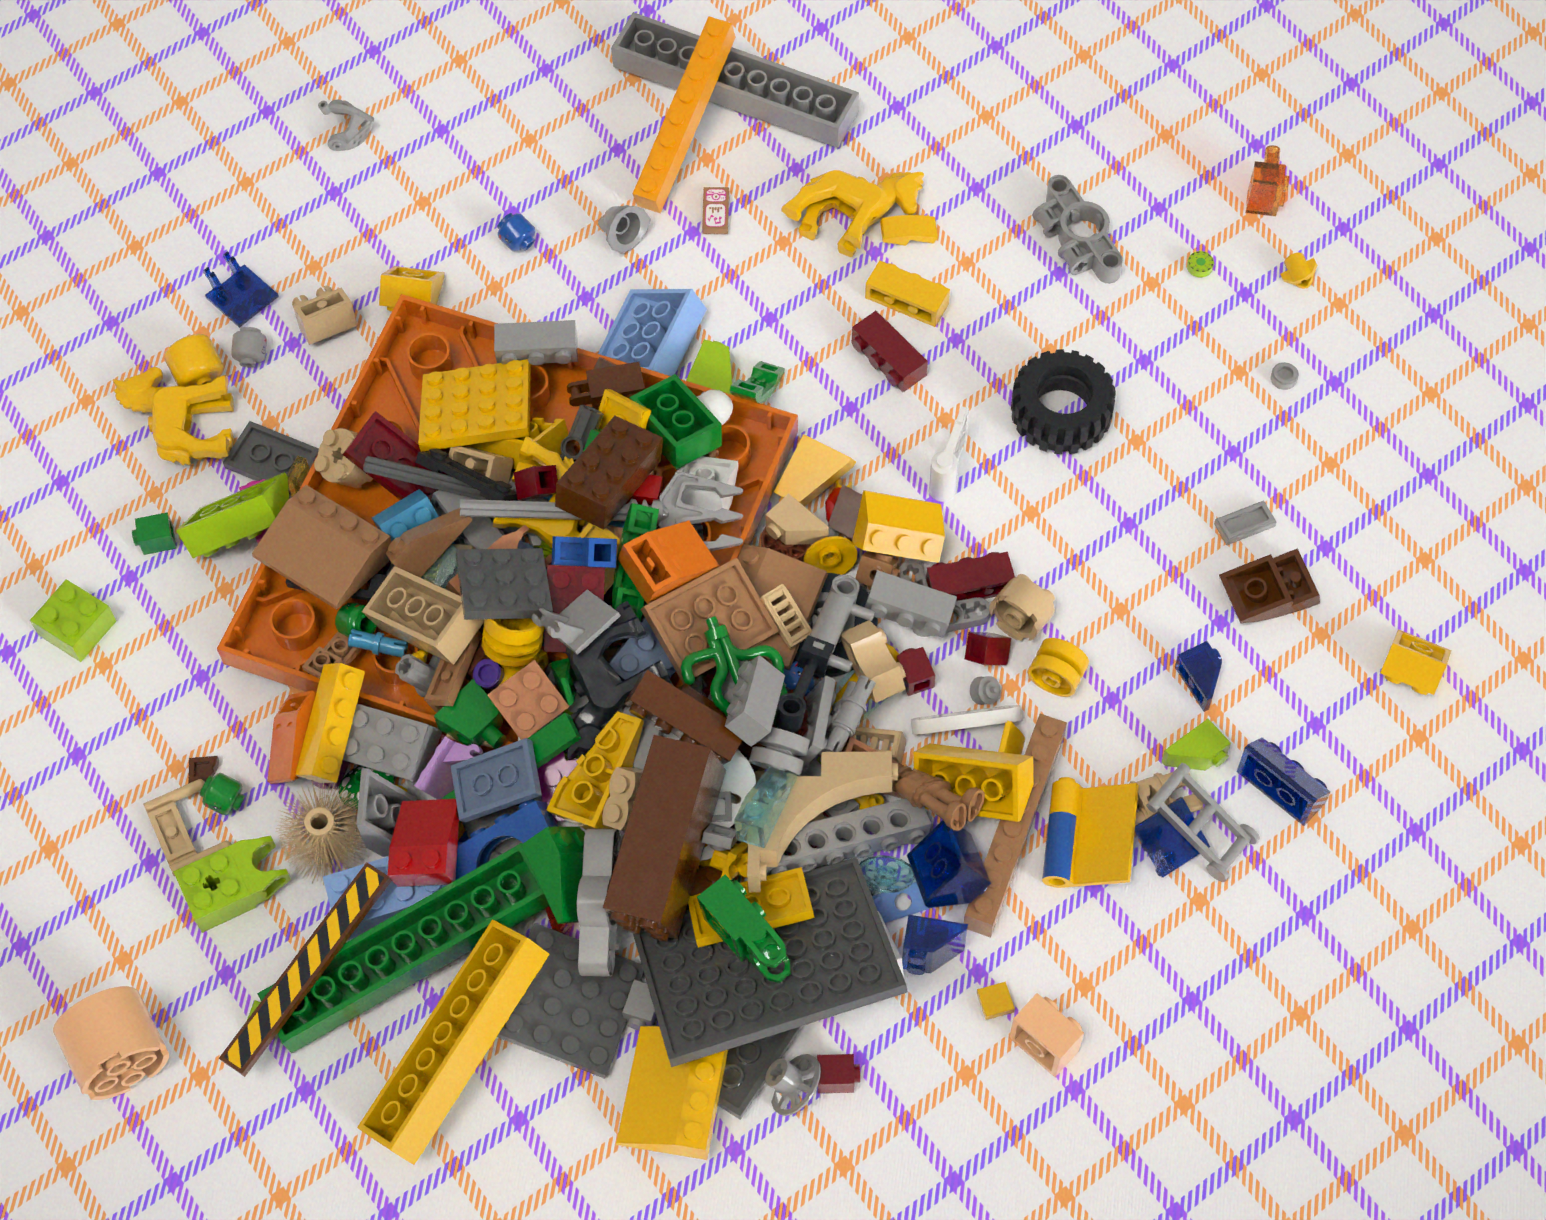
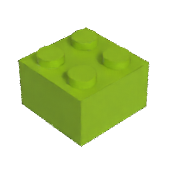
M66 579L30 619V622L38 636L79 662H82L115 624L116 619L107 604Z

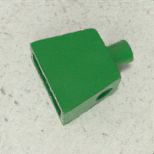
M474 679L459 691L453 706H443L434 715L437 727L441 731L466 746L476 744L480 747L486 741L494 749H497L506 740V736L499 730L504 723L500 711Z

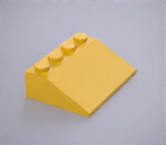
M640 1026L616 1145L707 1160L728 1050L671 1067L660 1027Z

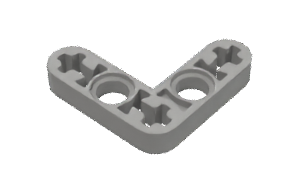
M907 561L900 566L899 578L911 581L909 575H906L908 571H911L915 575V583L928 587L923 568L918 562ZM980 597L956 601L953 612L959 616V619L956 622L949 623L945 633L986 624L990 618L989 602ZM974 608H979L980 611H983L982 615L978 616L974 612ZM963 610H966V611H965V615H967V619H964V611H963ZM912 628L913 632L918 636H930L924 631Z

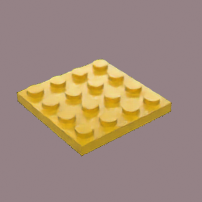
M528 359L512 360L507 364H485L477 367L423 374L418 441L421 452L436 448L443 449L530 436L531 366Z

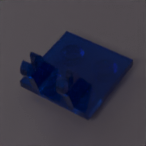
M227 251L223 254V257L233 275L221 284L213 271L210 272L209 267H206L203 273L208 278L212 290L205 294V297L240 328L278 298L279 295L245 264L240 267L235 257H231Z
M1183 797L1167 805L1187 826L1195 819ZM1159 811L1135 826V833L1142 843L1141 847L1150 857L1156 868L1157 875L1162 878L1200 854ZM1200 830L1196 836L1210 848L1207 839Z

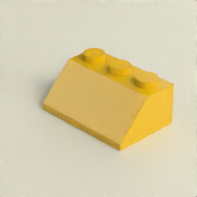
M863 490L852 540L854 546L865 551L939 563L945 539L941 504Z

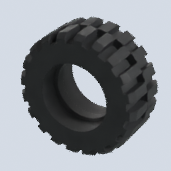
M1057 349L1055 353L1047 351L1041 353L1040 358L1036 356L1031 358L1027 365L1022 366L1019 370L1018 377L1015 378L1013 385L1011 417L1013 423L1017 425L1016 430L1021 436L1026 435V441L1032 446L1037 444L1040 450L1045 452L1053 450L1054 454H1062L1063 451H1069V454L1078 453L1080 448L1083 451L1091 448L1093 442L1098 443L1110 427L1116 395L1115 386L1112 385L1113 379L1108 372L1105 373V367L1100 362L1094 363V358L1087 354L1085 356L1079 355V351L1072 350L1070 353L1064 352V349ZM1064 390L1078 395L1087 406L1078 412L1063 414L1048 409L1041 403L1039 398L1051 391Z

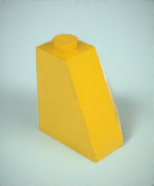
M803 434L774 493L780 496L779 502L789 493L805 507L852 469L856 461Z

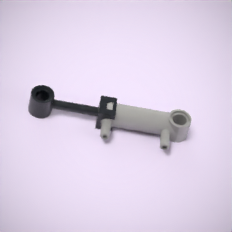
M844 574L833 579L830 592L810 635H807L802 646L797 667L802 668L803 671L793 693H786L779 698L773 721L776 728L792 733L799 731L806 710V702L803 697L814 673L824 676L828 666L850 672L853 663L832 655L850 614L870 621L873 620L875 615L873 610L856 604L860 585L854 577Z

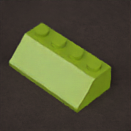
M281 473L200 507L176 530L192 558L200 555L209 557L222 546H225L226 549L238 544L241 541L240 539L247 537L248 540L253 539L261 534L262 530L269 529L285 503L289 500L288 477L286 473Z

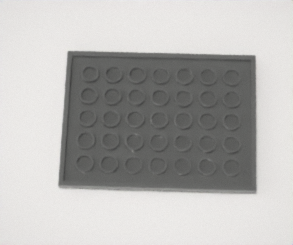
M857 857L803 873L815 918L773 928L785 944L791 968V974L780 983L767 980L747 958L741 962L724 941L698 948L689 909L685 912L678 940L669 937L667 942L650 937V933L640 930V934H633L671 1067L908 992ZM783 962L776 968L767 966V970L774 975L782 973L785 968Z

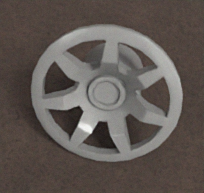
M803 1054L795 1057L790 1062L780 1058L774 1061L767 1070L765 1080L768 1086L775 1089L771 1103L773 1109L778 1114L788 1116L798 1112L814 1095L821 1074L819 1061L814 1056ZM808 1061H811L814 1067L807 1070ZM814 1077L811 1087L804 1084V1080ZM799 1090L807 1093L801 1102L797 1094ZM776 1092L781 1093L782 1096L779 1103ZM790 1098L792 1108L784 1110Z

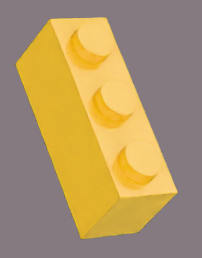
M879 260L866 282V299L933 327L937 326L949 305L950 289L940 283L924 279L916 273L902 270L891 263Z

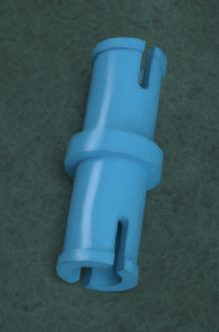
M352 629L348 639V647L370 650L375 655L383 653L402 658V656L406 655L404 653H407L408 642L385 637L384 633L380 632L371 634Z

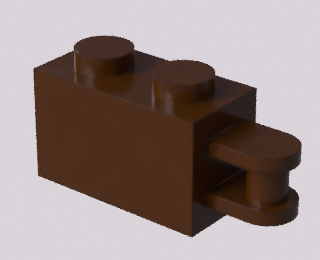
M640 362L586 371L587 380L571 382L567 385V392L571 394L569 398L571 406L577 407L592 404V407L599 410L605 389H611L629 399L645 389Z

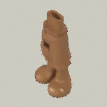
M898 766V781H892V790L906 798L913 807L921 809L924 806L929 808L944 820L950 829L955 831L961 830L965 826L966 821L972 822L984 803V792L979 788H969L963 796H959L951 792L952 787L949 781H943L942 778L931 776L917 769L912 770L908 766L903 768Z

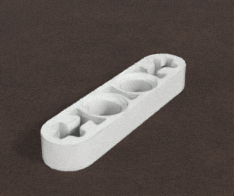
M1007 705L917 717L911 719L912 734H927L1003 724L1007 720L1016 722L1022 720L1020 705Z

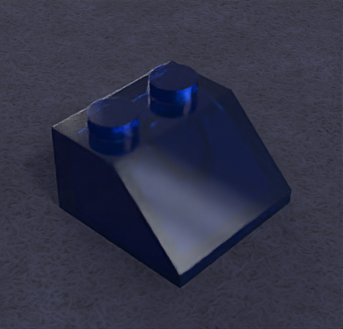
M908 915L902 953L903 969L914 975L931 974L962 953L965 949L968 924Z

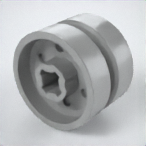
M772 727L771 732L758 741L759 744L766 746V748L753 747L749 762L777 773L800 776L804 762L794 755L806 756L810 740L795 733Z

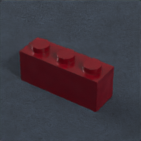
M876 310L852 327L851 343L858 352H862L875 369H880L892 386H897L902 392H905L927 376L928 360Z
M991 552L977 558L965 557L957 562L947 564L940 562L927 567L926 581L929 588L956 596V601L978 597L983 599L996 597L1012 578H1015L1008 552Z

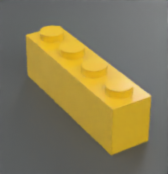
M342 663L323 665L295 773L296 776L318 783H323V781L324 783H337L365 671Z

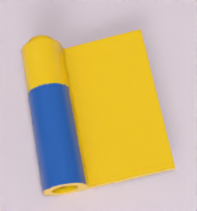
M1061 777L1058 781L1053 782L1042 882L1056 888L1130 882L1139 788L1137 783L1083 788L1080 784L1076 783L1075 779L1070 777Z

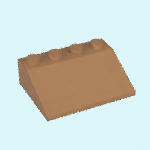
M305 485L285 503L252 552V557L337 610L390 561L386 552L391 543V537L313 488Z
M743 544L737 559L759 597L761 598L769 591L784 584L807 623H809L827 578V571L770 548ZM777 599L774 602H772V605L775 606L781 601ZM782 609L778 612V615H783L787 612V609ZM790 618L789 620L785 621V627L794 622L795 620L793 618ZM797 627L789 633L792 637L802 630L800 627ZM776 633L755 646L768 645L775 648L783 658L784 669L790 670L800 644L790 649L779 633ZM761 656L772 665V662L768 657Z

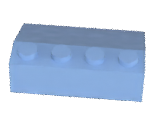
M631 289L598 354L626 363L640 362V367L672 376L676 373L707 308L693 289Z

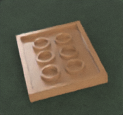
M737 558L641 608L643 615L683 684L685 682L680 669L683 659L693 652L709 648L704 632L709 630L706 619L716 616L720 626L726 625L731 642L739 649L751 648L779 632ZM714 658L692 666L695 678L716 667Z

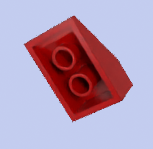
M456 799L402 801L389 847L387 874L397 887L448 885L455 881L459 815Z

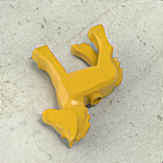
M840 170L829 171L810 179L811 182L802 186L798 194L782 206L781 212L788 218L799 221L802 211L807 207L806 214L801 221L798 231L801 236L814 240L818 234L817 220L820 214L831 208H836L852 219L847 231L837 243L838 251L843 255L853 257L856 248L861 249L862 235L865 234L871 225L880 220L895 203L901 207L905 214L912 215L917 211L916 198L918 191L923 188L922 184L924 182L922 178L924 173H893L890 177L886 176L882 182L876 185L868 182L863 177H856Z
M151 367L144 373L126 378L124 381L112 380L116 385L114 390L116 393L115 397L116 400L120 401V405H123L125 409H132L133 412L152 413V416L148 417V426L150 432H153L157 453L163 460L173 463L178 461L181 465H191V458L199 460L206 457L223 459V457L229 456L230 450L234 446V436L231 428L223 429L219 434L203 440L189 434L193 414L234 411L232 393H227L229 380L226 375L202 385L157 387L163 380V372L158 367Z
M527 436L519 453V458L524 460H534L543 466L556 465L558 480L574 463L573 458L569 459L566 456L562 461L557 452L547 450ZM519 462L515 472L535 465ZM556 494L551 497L549 502H555ZM495 517L493 527L521 528L526 525L529 528L527 532L537 535L552 548L553 536L578 537L580 534L577 531L578 526H584L586 521Z

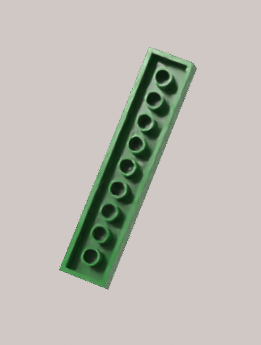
M522 843L346 942L278 1032L282 1044L291 1053H294L472 951L492 919L508 928H512L550 906L521 846ZM273 985L257 993L261 1001Z

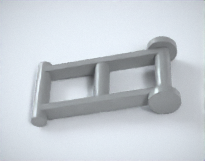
M1181 763L1146 806L1154 813L1158 810L1209 862L1206 867L1208 873L1216 880L1225 882L1229 877L1227 869L1248 843L1256 844L1260 837L1252 827L1246 824L1239 826L1188 774L1190 772L1189 766ZM1181 781L1205 805L1189 826L1164 803ZM1213 814L1237 837L1221 859L1196 836Z

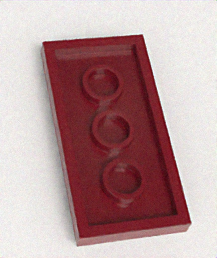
M377 411L371 415L342 454L362 471L367 456L429 470L416 463L418 452H421L419 445ZM365 472L399 500L420 489L431 502L433 493L438 491V489Z

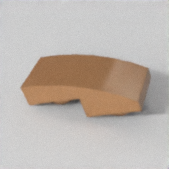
M337 632L324 648L319 646L302 668L304 671L320 679L324 664L342 663L349 665L362 649L348 647L349 638Z

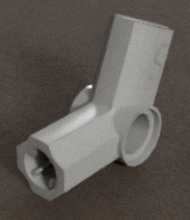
M411 654L402 656L401 660L396 664L395 673L399 675L400 679L414 686L418 695L425 698L441 658L433 655L429 664H426Z

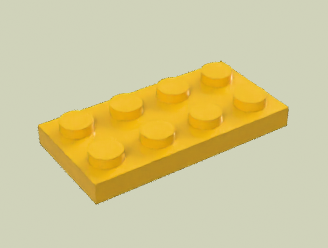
M802 867L768 875L766 881H761V892H749L748 881L740 883L747 892L745 897L751 904L756 901L766 914L764 919L772 928L815 918ZM700 894L690 896L688 905L698 948L723 942L704 920L697 896Z

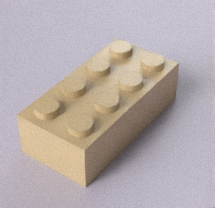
M394 566L362 611L381 630L453 665L484 623V619L464 620L461 596Z

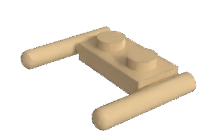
M202 779L193 781L143 803L173 876H175L173 871L232 845L226 840L199 853L194 848L175 802L201 791L205 783Z

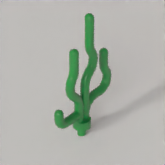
M714 616L705 620L709 630L704 632L709 648L687 655L683 659L680 669L685 684L692 685L695 682L692 666L714 658L717 671L710 687L711 699L727 718V708L730 703L722 695V686L726 680L728 668L736 685L739 677L737 672L740 668L738 660L755 659L758 655L766 656L781 673H784V662L779 651L768 645H758L748 649L737 648L730 640L726 625L720 626L717 617ZM784 682L780 693V697L787 693Z

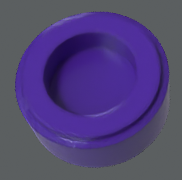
M484 659L475 666L473 677L479 686L485 689H493L503 681L504 670L500 664L491 659Z

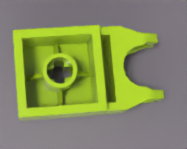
M271 836L240 840L173 871L192 916L202 933L257 908V904L268 900L291 880L286 869L260 871L257 869L259 862L276 847Z

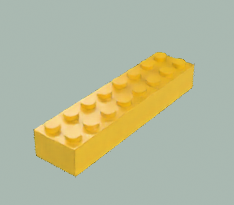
M492 919L357 1128L415 1165L488 1049L492 1046L504 1024L508 1021L513 1010L526 993L531 982L542 968L549 953L529 938Z

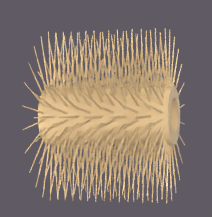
M313 787L316 807L311 794L310 797L314 809L304 792L308 805L305 801L299 800L303 809L299 805L296 809L300 813L291 812L293 814L290 816L294 815V818L284 816L289 819L279 822L290 823L277 826H291L284 827L286 828L284 830L289 829V832H279L288 833L282 834L284 837H279V839H290V844L287 841L281 840V843H285L281 844V846L284 845V850L291 848L289 850H292L290 852L293 853L289 854L290 856L292 854L298 856L296 859L300 861L297 863V867L301 861L303 863L299 868L306 862H309L308 868L310 867L312 870L314 865L316 867L318 864L317 871L321 875L323 861L322 876L323 870L325 876V868L326 875H328V867L329 871L333 874L331 859L336 870L332 857H334L340 871H342L339 861L343 867L347 865L343 860L348 859L351 862L347 853L350 852L354 855L355 853L353 852L356 851L352 849L354 847L355 849L362 850L357 848L361 845L356 843L363 839L360 838L361 836L352 835H360L357 825H355L357 823V817H355L357 814L355 813H357L356 810L358 809L356 808L354 811L346 813L345 811L353 806L348 808L347 805L349 804L347 802L345 804L342 803L345 800L344 796L341 798L340 804L337 795L331 803L329 802L330 796L327 792L324 805L325 791L323 797L322 790L321 798L320 788L318 800L315 788Z

